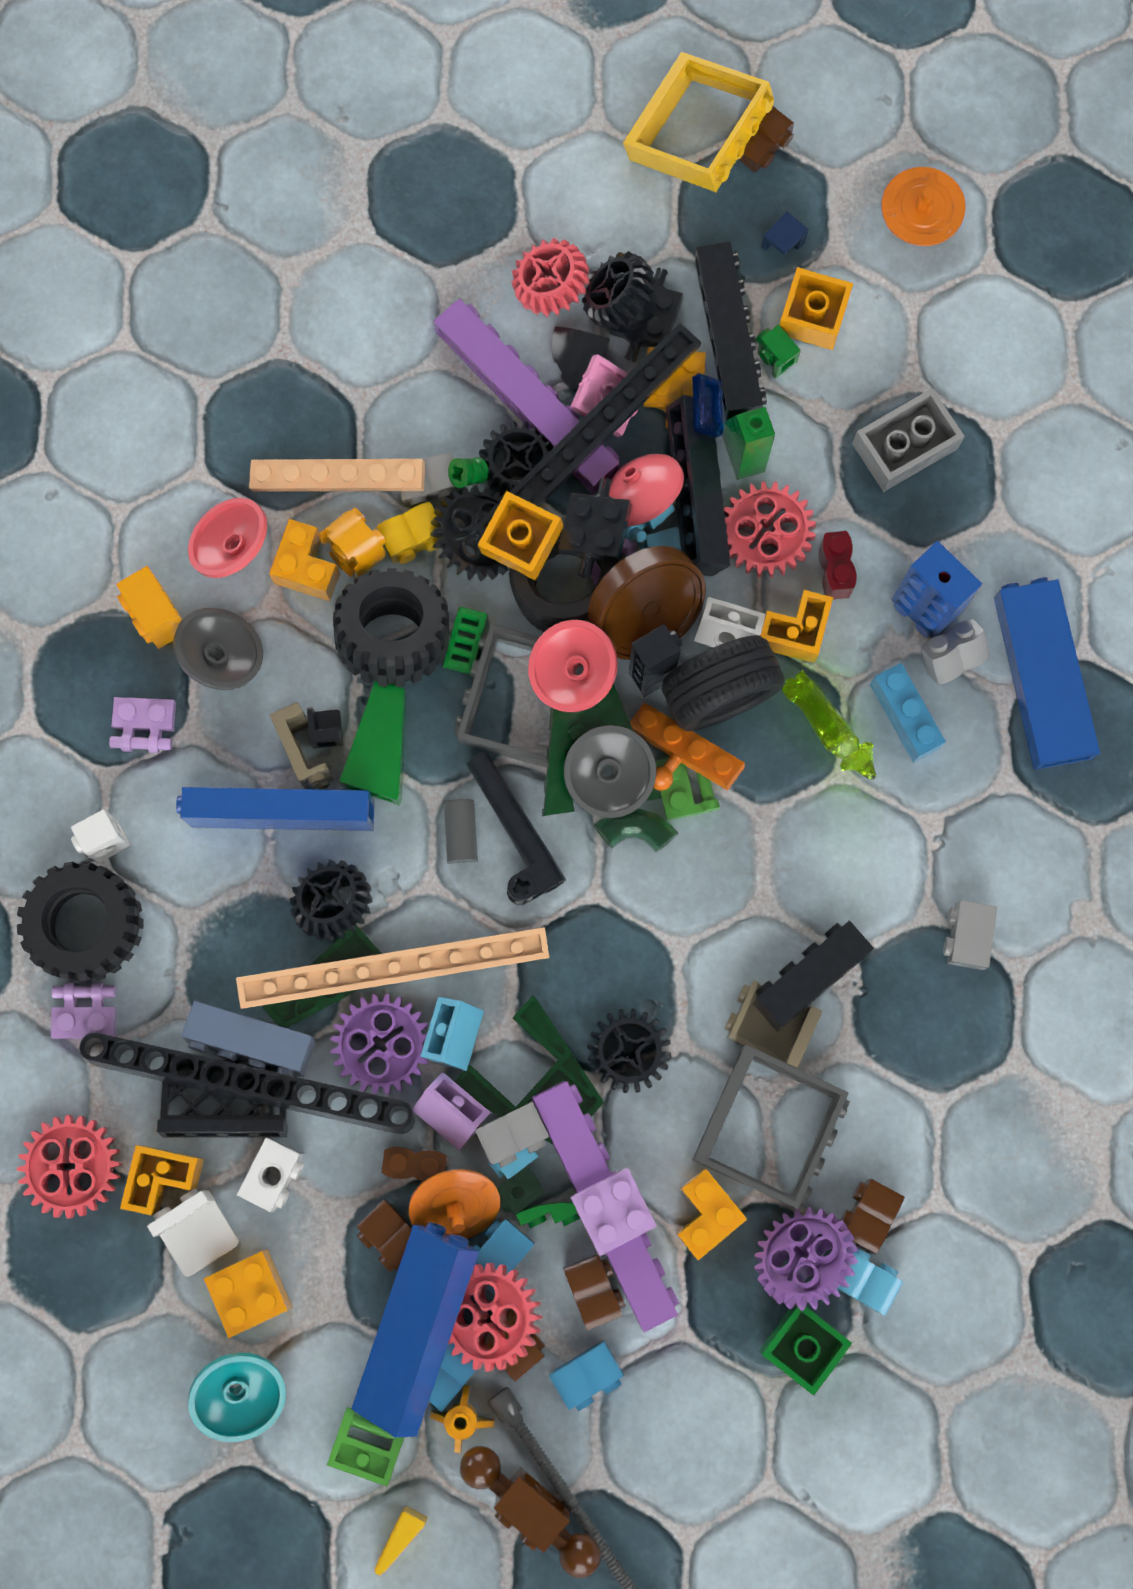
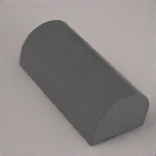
M454 799L445 801L444 817L447 864L478 862L474 800Z

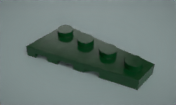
M355 925L356 933L348 930L345 933V939L339 938L310 965L382 953L362 930ZM358 990L267 1004L262 1008L278 1026L288 1028Z

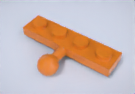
M645 702L630 720L632 729L636 734L670 756L663 766L656 767V779L653 787L656 790L663 791L672 785V773L680 763H683L727 791L745 768V762L695 732L683 730L677 725L675 720Z

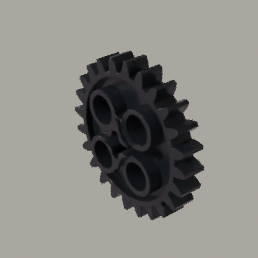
M477 484L471 488L470 492L466 486L461 488L459 493L453 490L449 494V498L444 497L440 502L441 506H438L434 511L437 517H434L430 523L437 527L430 533V536L438 538L433 544V548H442L443 550L438 558L443 559L447 557L449 559L447 568L455 564L457 566L456 575L458 576L464 570L467 571L468 580H471L476 573L480 581H483L487 574L491 580H494L498 576V572L503 576L508 571V566L481 553L478 547L481 539L480 535L477 533L470 535L474 531V526L484 517L482 511L488 513L500 501V492L497 491L493 496L490 495L489 486H486L482 492L479 491ZM455 518L461 519L465 527L459 526ZM455 537H465V539L457 541ZM465 546L473 548L475 555L469 554Z

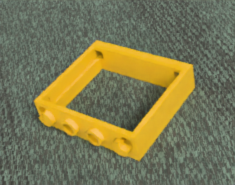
M681 52L623 141L629 160L717 192L722 182L724 183L728 179L730 170L736 160L742 157L745 146L750 138L757 133L760 122L765 114L769 113L773 107L774 97L770 82ZM692 80L751 100L709 168L650 147Z

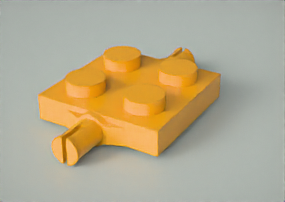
M653 347L647 348L646 356L654 349ZM695 352L643 404V407L659 408L666 412V407L680 396L695 397V381L704 384L706 352Z

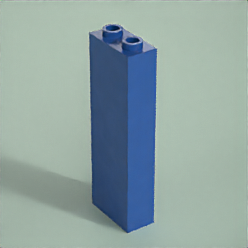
M1042 577L1032 580L1029 585L1019 586V583H1010L1002 586L1001 590L995 595L994 602L1033 770L1095 758L1100 754L1059 579L1049 581L1048 577Z
M182 787V796H177L176 800L177 814H181L180 818L192 828L374 831L375 801L369 791Z
M428 1222L427 1226L413 1225L351 1408L395 1438L416 1437L479 1254L477 1249L468 1245V1239L454 1234L449 1235L445 1233L446 1228L444 1226Z

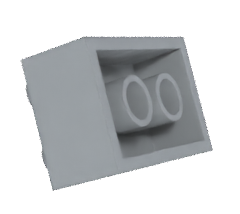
M931 388L858 430L852 445L882 491L885 492L957 450L965 436L934 389Z

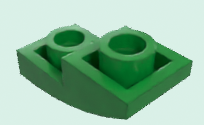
M573 1202L548 1203L516 1213L520 1225L522 1226L527 1223L529 1228L547 1221L545 1214L549 1212L555 1224L562 1222L563 1226L581 1219Z

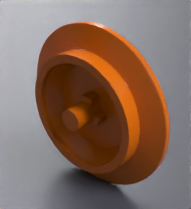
M914 167L899 173L889 182L883 193L881 210L887 227L899 239L916 246H932L948 240L958 231L965 216L966 203L960 186L951 176L931 167Z
M470 1170L445 1171L428 1178L414 1191L408 1208L412 1225L427 1226L428 1222L436 1223L446 1228L445 1233L468 1239L484 1231L495 1220L500 1209V1195L496 1185L483 1174Z

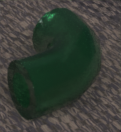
M640 808L625 816L602 818L593 825L600 837L611 848H614L626 839L637 838L645 841L656 853L679 834L660 815Z

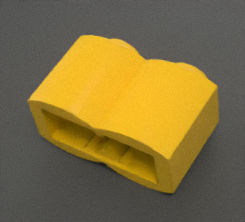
M431 502L418 505L404 514L394 516L376 526L377 530L386 540L384 547L393 564L397 562L405 564L412 561L420 551L427 550L431 552L438 549L433 548V544L438 538L430 536L433 529L437 528L430 524L432 519L437 517L434 514L435 510Z

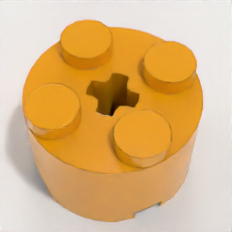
M354 507L350 511L347 510L319 533V538L323 546L326 543L330 545L331 551L328 554L348 576L351 577L355 574L356 579L361 575H365L386 557V551L382 546L386 543V540L377 529L371 530L366 525L365 517Z

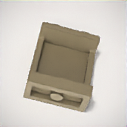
M296 702L269 714L298 781L304 789L323 790L330 785L329 782L334 780L329 768L323 763L310 769L294 734L308 727V719L299 703Z
M755 980L751 982L750 986L744 984L737 999L738 1002L742 1003L737 1014L731 1013L724 1028L729 1031L726 1039L742 1046L746 1044L798 1068L822 1014V1010L813 1006L807 1007L777 1032L753 1005L758 997L755 992L762 985Z

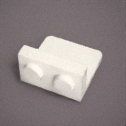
M196 1188L180 1198L182 1204L172 1210L167 1206L154 1214L152 1217L155 1221L147 1226L153 1237L161 1236L181 1272L186 1277L199 1272L236 1248L239 1244L236 1234L210 1191L203 1190L198 1192Z

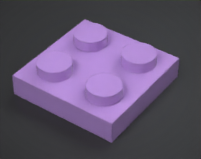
M628 1168L570 1196L599 1256L657 1227Z

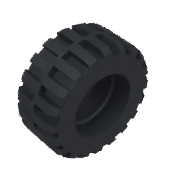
M387 568L386 572H380L378 569L370 571V575L367 577L364 575L354 579V585L348 584L342 590V596L338 597L335 603L333 628L338 657L343 664L347 665V669L353 675L361 674V680L367 683L376 681L378 686L387 687L388 684H396V687L405 686V682L411 681L412 684L421 681L423 674L429 676L436 670V665L442 663L445 658V651L448 650L449 612L446 599L441 596V591L436 585L432 584L429 586L427 578L422 575L416 577L414 572L405 569L404 572H397L396 568ZM384 615L404 616L412 620L419 627L409 637L396 641L378 639L364 629L372 620Z
M74 861L66 862L62 868L54 866L48 869L46 877L38 876L33 881L36 887L32 892L26 890L22 897L27 900L25 907H18L17 916L22 918V924H17V934L23 936L24 940L20 944L23 950L31 955L29 959L50 975L79 983H88L92 979L99 981L105 979L106 974L110 972L115 974L122 969L120 964L124 960L129 962L134 954L131 950L134 945L139 946L142 937L138 936L139 929L144 927V919L140 918L139 912L143 910L140 902L135 898L136 893L132 887L109 869L84 861L81 864H77ZM80 894L96 896L103 902L107 911V924L103 935L93 946L83 951H73L65 948L59 943L55 932V921L60 908L74 896Z

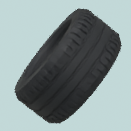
M561 517L563 526L566 517ZM562 532L560 533L546 562L554 558L555 556L561 554L558 548ZM597 561L600 575L596 586L590 594L579 601L565 604L550 601L541 595L536 587L537 579L533 580L510 567L509 581L521 613L527 621H530L531 625L545 632L550 627L563 621L582 620L588 622V607L597 585L620 561Z
M752 635L721 644L676 667L664 677L662 692L666 697L677 725L685 731H696L731 719L770 699L783 688L785 677L768 641L759 635Z

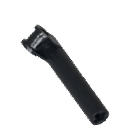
M484 752L472 758L466 765L527 868L510 878L507 887L508 899L516 905L528 904L539 896L556 889L566 882L567 879L488 753ZM519 883L521 887L527 886L526 895H523L521 892H514L516 884Z

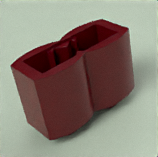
M846 530L826 532L818 552L820 565L825 571L822 579L823 591L826 596L833 597V600L850 598L857 581L856 569L850 560L853 544Z

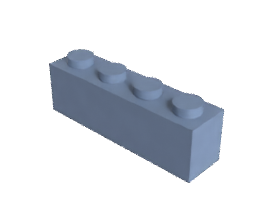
M196 1001L192 1004L181 1037L189 1043L188 1048L205 1053L207 1049L217 1051L218 1057L235 1062L237 1057L247 1060L246 1065L249 1067L264 1070L265 1066L277 1069L276 1073L294 1077L297 1075L303 1078L316 1044L310 1035Z

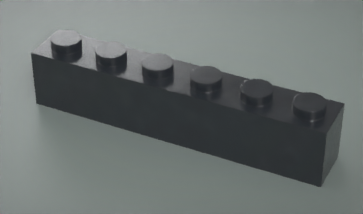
M731 241L696 247L694 259L726 421L736 415L762 408L763 405L767 404L765 388H760L758 378L761 377L759 360H754L753 350H756L755 336L753 332L749 333L747 323H750V311L748 305L743 306L742 296H745L744 281L742 278L738 279L736 271L740 268L739 256L737 251H732Z
M682 395L666 407L671 457L676 459L684 473L683 486L676 498L681 551L689 557L703 575L712 577L730 566L713 411L711 408L702 431L696 428L695 397Z

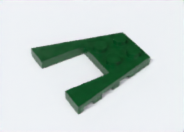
M614 683L608 694L599 703L587 710L562 712L551 708L549 722L550 740L546 757L548 763L547 775L544 780L545 799L542 817L575 811L573 799L565 785L564 763L566 759L565 752L569 751L577 738L593 728L605 725L620 726L633 731ZM653 788L646 801L661 799L659 791Z
M534 995L530 997L512 1019L558 1061L517 1106L513 1105L471 1065L468 1066L467 1071L464 1070L454 1081L482 1106L501 1117L533 1102L531 1097L563 1081H567L569 1086L575 1084L583 1100L578 1103L583 1115L589 1113L590 1117H592L604 1103ZM550 1137L544 1139L545 1141L553 1144Z

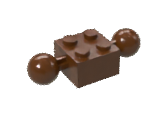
M475 1446L463 1455L460 1461V1475L463 1481L473 1489L482 1490L489 1488L497 1495L493 1507L497 1511L495 1517L505 1527L510 1529L513 1525L521 1532L520 1539L533 1551L539 1548L544 1553L552 1544L559 1550V1560L563 1570L572 1577L585 1578L597 1570L601 1560V1551L597 1542L589 1535L582 1533L571 1535L564 1529L570 1521V1509L527 1471L520 1467L509 1480L501 1473V1462L496 1452L486 1446Z

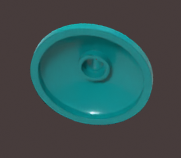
M242 1352L219 1357L207 1364L197 1374L191 1384L188 1394L190 1417L195 1426L212 1439L222 1442H241L252 1439L268 1430L279 1418L286 1400L284 1379L279 1369L271 1361L260 1355ZM233 1384H239L235 1388L230 1387Z

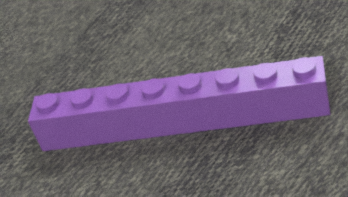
M459 298L434 320L435 333L523 423L526 421L529 424V430L536 427L539 435L543 434L548 440L547 442H551L554 448L580 422L578 414L570 409L569 405L565 407L558 400L559 395L550 385L545 386L539 380L538 373L531 365L525 366L519 360L518 352L510 344L505 345L499 339V333L491 324L485 325L479 319L480 314L473 305H466ZM601 445L573 475L593 495L598 491L600 478L610 479L619 469V457L609 446L605 448Z
M563 1081L531 1097L576 1193L617 1173L616 1170L610 1172L605 1162L610 1157L603 1142L597 1144L592 1135V1132L596 1131V1127L589 1113L583 1115L578 1103L583 1100L575 1084L569 1086L567 1081ZM646 1233L605 1253L643 1332L678 1316L675 1306L679 1305L672 1287L666 1289L661 1277L666 1274L658 1258L652 1260L647 1250L652 1245Z

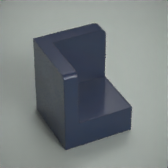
M787 211L764 234L761 247L766 251L772 245L783 255H786L793 247L799 250L805 244L809 229Z

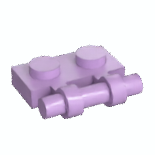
M114 697L111 727L123 730L122 737H110V748H121L123 752H132L133 749H147L149 753H159L160 750H172V739L162 738V731L174 732L176 701L169 699ZM135 730L150 731L149 738L135 737Z
M93 982L92 986H76V983L52 986V998H64V1007H52L51 1039H82L90 1033H101L116 1037V1007H104V998H115V985ZM77 998H92V1007H76Z

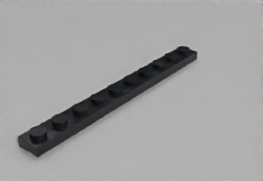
M679 323L509 492L540 507L701 347V341ZM501 500L474 526V531L481 537Z

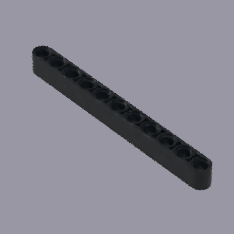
M101 1033L87 1034L82 1038L79 1046L81 1055L91 1065L395 1134L408 1133L415 1124V1116L411 1106L402 1100ZM103 1044V1050L99 1055H90L94 1045ZM127 1050H133L132 1059L129 1062L121 1063V1055ZM156 1057H163V1065L159 1069L151 1070L150 1063ZM185 1064H194V1070L189 1076H180V1070ZM217 1070L225 1072L223 1080L218 1083L210 1082L213 1072ZM244 1078H255V1083L251 1089H240V1084ZM284 1084L285 1091L281 1096L273 1097L270 1095L274 1085ZM313 1090L316 1092L314 1101L309 1104L301 1103V1096L305 1091ZM335 1098H346L347 1103L342 1110L335 1111L331 1109V1103ZM374 1104L377 1106V1112L374 1116L368 1118L361 1115L362 1108L365 1105ZM399 1110L408 1113L407 1121L403 1124L392 1122L393 1114Z

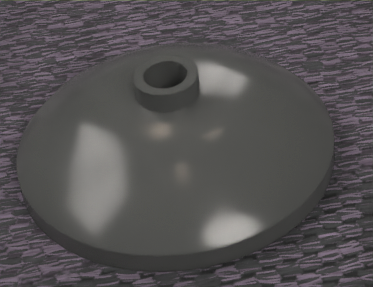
M220 608L196 610L188 614L180 622L174 634L173 649L179 665L190 678L203 686L216 690L237 689L253 680L261 668L263 647L258 634L245 619L231 611Z
M605 725L585 732L572 744L565 759L564 780L570 796L578 806L598 817L616 818L632 813L647 800L655 784L656 764L650 747L638 734L624 727ZM605 765H610L613 769L610 776H604L602 773Z

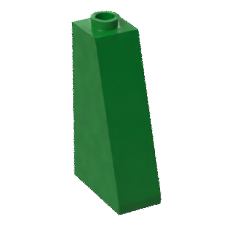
M766 406L736 415L719 425L737 480L763 473L766 470L775 438V432Z
M374 682L339 782L344 788L369 791L374 798L400 805L407 695L405 690L401 687H396V684H388L387 687L378 686V682Z

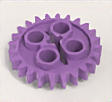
M373 994L372 1003L370 1004L362 997L360 998L361 1007L359 1009L352 1004L349 1005L352 1012L350 1016L343 1013L340 1014L341 1018L345 1021L344 1025L334 1024V1028L340 1031V1036L330 1038V1040L338 1043V1047L330 1050V1052L340 1055V1058L333 1064L334 1066L344 1065L345 1068L340 1073V1076L352 1075L349 1082L350 1086H354L360 1081L361 1092H365L369 1085L372 1086V1094L375 1095L378 1094L380 1087H383L386 1095H390L391 1086L393 1085L401 1092V1082L405 1080L408 1084L413 1085L414 1083L410 1075L414 1073L422 1076L418 1065H428L429 1063L426 1059L420 1057L427 1036L422 1034V1031L429 1025L428 1023L418 1024L417 1021L421 1018L422 1013L417 1012L411 1015L410 1012L412 1011L413 1004L409 1003L402 1008L401 997H398L394 1003H391L390 995L385 994L383 1002H380L377 995ZM383 1014H388L392 1018V1025L386 1031H380L376 1026L378 1017ZM398 1027H404L400 1034L385 1044L388 1048L385 1052L378 1049L363 1063L359 1062L360 1057L377 1046L375 1040L378 1037L384 1040ZM357 1034H365L367 1037L366 1047L356 1051L352 1047L353 1037ZM406 1038L411 1043V1050L405 1056H400L395 1051V1045L398 1040ZM376 1058H383L386 1062V1070L381 1075H374L370 1068L372 1061Z
M811 1207L807 1208L805 1215H802L798 1209H795L794 1218L791 1219L784 1213V1223L780 1224L774 1220L772 1223L775 1230L773 1232L764 1231L768 1240L758 1241L757 1243L763 1250V1252H758L754 1255L760 1262L754 1266L760 1275L757 1279L769 1296H773L778 1304L784 1301L788 1309H792L796 1303L799 1309L804 1311L807 1302H809L813 1309L816 1310L818 1300L820 1299L826 1305H829L828 1295L832 1293L839 1298L840 1293L837 1288L839 1286L849 1287V1284L844 1279L845 1276H855L856 1274L849 1266L858 1263L857 1258L853 1254L858 1251V1248L852 1242L854 1237L847 1230L848 1228L842 1220L839 1221L833 1213L827 1217L823 1209H820L816 1215ZM803 1235H807L804 1240L798 1242ZM833 1249L828 1256L822 1257L826 1251ZM789 1260L786 1266L780 1267L784 1261ZM814 1275L810 1282L804 1283L809 1276Z

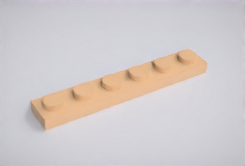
M423 459L251 460L249 489L253 492L424 491L425 461Z

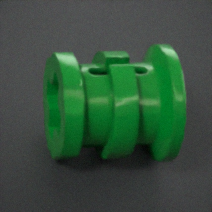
M479 457L455 458L449 464V480L456 488L474 485V483L482 484L487 480L488 466L484 459Z

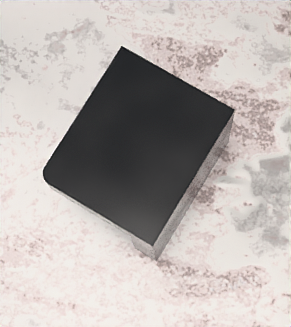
M307 707L309 743L313 749L343 746L340 711L336 709L316 712L313 707Z

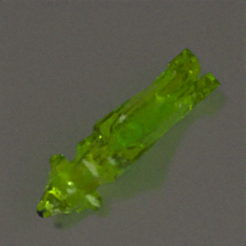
M803 670L795 675L796 679H786V684L781 689L789 701H793L802 710L827 751L832 752L836 758L843 759L840 765L841 770L856 771L869 780L875 779L876 771L872 750L874 745L871 742H864L860 745L859 738L850 725L828 700L820 686L810 679Z

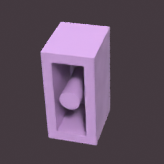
M443 1072L425 1090L412 1109L415 1114L459 1151L491 1113Z

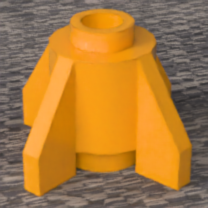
M470 1385L463 1386L461 1402L450 1407L448 1412L431 1410L430 1419L443 1423L446 1432L455 1439L454 1452L461 1453L463 1440L473 1435L477 1428L494 1427L495 1419L478 1418L476 1409L468 1403ZM463 1417L467 1423L464 1428L458 1427V1422L455 1421L456 1418Z

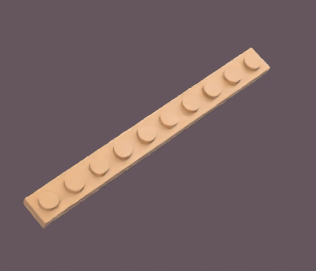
M545 927L236 977L240 1008L243 1009L550 957Z

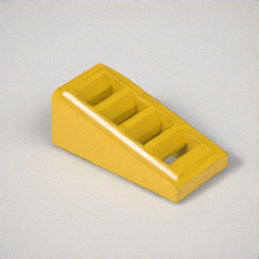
M408 1506L403 1508L374 1568L375 1574L381 1576L425 1526L427 1516Z

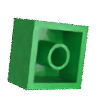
M795 1303L765 1341L759 1352L815 1396L850 1348L852 1342L809 1308L805 1307L804 1311H801Z

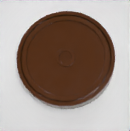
M654 546L642 549L621 560L602 578L589 603L588 622L596 625L609 636L615 647L617 658L630 660L632 642L665 624L668 631L674 630L679 639L686 634L698 618L706 597L704 576L689 557L679 549L669 546Z

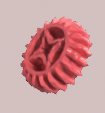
M554 237L550 244H548L547 241L542 239L541 246L537 247L532 244V250L529 253L522 251L524 259L516 260V267L518 269L512 271L514 278L511 281L512 287L515 290L516 298L518 301H521L525 309H531L536 315L542 312L546 317L553 311L559 316L560 309L565 308L570 311L569 304L572 302L579 303L578 295L586 294L584 286L590 284L588 277L590 273L585 256L574 244L570 245L565 239L559 243Z

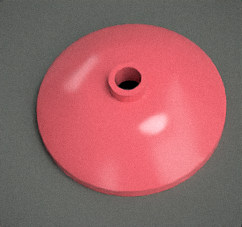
M665 454L643 455L624 464L612 475L610 479L613 483L609 496L616 499L630 500L632 504L627 527L640 525L656 518L676 500L684 482L683 470L676 459Z
M232 498L210 509L199 520L191 534L188 544V557L191 565L200 574L210 578L226 577L245 568L257 556L266 537L267 518L262 508L250 499Z
M582 620L560 622L546 630L536 641L531 651L528 663V675L531 686L538 698L551 708L562 712L587 710L599 703L610 691L617 674V653L609 636L596 625ZM583 665V672L580 675H577V668Z

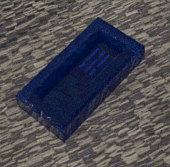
M698 373L692 377L694 431L719 438L724 434L722 381Z

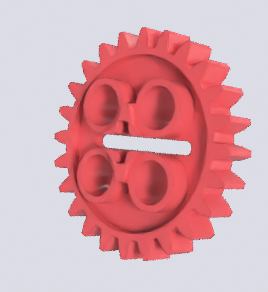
M762 481L761 489L759 490L753 484H750V493L747 494L740 489V500L733 497L730 498V504L733 508L724 507V515L728 517L725 518V524L727 527L728 548H731L729 550L730 559L737 557L735 567L737 568L742 564H746V574H749L755 568L757 569L758 577H761L763 570H767L770 578H773L774 569H778L782 575H785L786 565L795 570V559L802 562L805 561L806 556L802 550L806 552H811L812 545L807 541L815 540L816 534L809 531L816 528V522L809 521L813 517L814 512L813 510L804 511L808 501L807 499L800 502L797 501L799 491L794 492L792 495L788 494L789 485H786L781 491L778 490L776 481L771 489H767L765 481ZM768 504L773 508V511L769 514H762L758 511V507ZM781 510H785V513L773 523L772 532L766 531L759 540L758 545L754 549H750L749 546L761 537L762 526L768 528L775 520L777 514ZM789 522L796 526V530L788 533L781 529V525ZM744 526H749L754 530V533L751 536H743L738 531ZM770 544L777 548V552L767 555L762 552L761 548Z
M66 1115L63 1124L59 1117H53V1127L48 1123H41L43 1133L32 1131L31 1135L35 1141L23 1143L29 1152L28 1154L18 1155L26 1163L18 1167L17 1171L25 1172L26 1177L20 1179L18 1183L29 1185V1188L25 1190L23 1195H35L31 1203L32 1206L44 1203L42 1213H48L54 1208L53 1216L58 1218L65 1210L66 1218L70 1219L74 1217L76 1209L79 1216H85L87 1212L86 1206L92 1211L98 1210L96 1200L107 1202L108 1198L104 1192L116 1190L110 1181L111 1179H120L121 1176L113 1172V1169L121 1166L122 1162L113 1161V1156L121 1151L120 1149L110 1148V1145L116 1139L115 1137L104 1138L108 1130L106 1127L95 1130L97 1126L96 1120H91L85 1125V1116H79L74 1123L73 1116ZM68 1138L72 1139V1144L70 1145V1154L69 1146L67 1145ZM84 1141L90 1143L92 1150L91 1154L84 1159L79 1154V1146ZM55 1142L60 1148V1154L58 1158L52 1160L48 1156V1148ZM69 1162L75 1163V1169L65 1170L64 1164ZM84 1173L89 1174L92 1179V1184L86 1191L79 1184V1179ZM53 1174L60 1179V1187L55 1192L51 1191L48 1187V1180ZM69 1183H70V1186H71V1188H72V1194H71V1195H69V1194L67 1193V1189L69 1188Z
M486 1263L485 1271L481 1264L474 1266L448 1343H454L455 1345L451 1353L452 1356L463 1353L462 1364H467L473 1359L474 1370L480 1369L483 1363L486 1372L493 1371L495 1364L498 1370L506 1369V1361L511 1366L518 1363L516 1354L520 1357L528 1355L524 1345L534 1346L536 1344L530 1335L540 1333L541 1330L534 1326L533 1323L536 1320L542 1319V1315L535 1314L533 1309L541 1305V1303L538 1301L531 1302L530 1297L534 1295L536 1290H525L524 1287L528 1279L522 1278L517 1281L518 1270H511L507 1274V1265L505 1264L499 1265L496 1270L494 1263ZM487 1285H491L495 1290V1298L492 1302L487 1300L485 1296ZM471 1295H474V1298L477 1303H474L471 1300ZM466 1308L470 1309L473 1313V1321L470 1325L463 1318ZM510 1308L517 1314V1322L514 1326L509 1324L506 1318ZM486 1311H492V1312H493V1314L491 1315V1320H492L493 1322H491V1323H488V1322H487V1319H488V1317H489V1314H488ZM503 1330L509 1334V1339H506ZM487 1332L493 1334L495 1338V1344L492 1349L488 1348L485 1344L484 1339Z

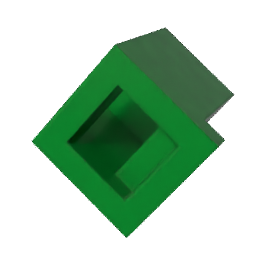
M779 324L772 330L769 328L763 330L756 337L755 340L759 344L758 354L766 365L773 367L772 376L775 379L798 362L801 350Z

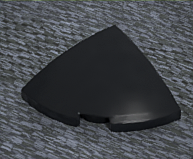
M555 326L551 344L553 362H557L562 372L561 379L575 393L579 388V383L583 379L582 376L585 374L592 356L598 354L604 358L610 344V339L578 329Z

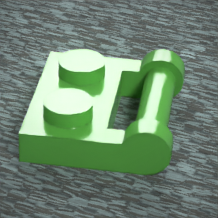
M669 758L656 760V767L663 766ZM680 763L672 773V785L668 789L660 791L666 821L720 809L719 801L714 797L711 780L697 772L703 802L694 803L686 765Z
M347 1407L327 1466L388 1487L405 1437L395 1438ZM351 1426L392 1440L390 1450L348 1435Z

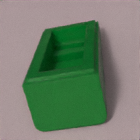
M465 607L458 608L443 668L471 674L474 660H477L480 651V639L486 630L489 620L488 614ZM464 620H468L479 624L478 627L464 624L463 622ZM460 632L475 634V639L461 636ZM460 643L473 648L472 651L457 648L456 645ZM454 654L470 658L469 663L454 660Z

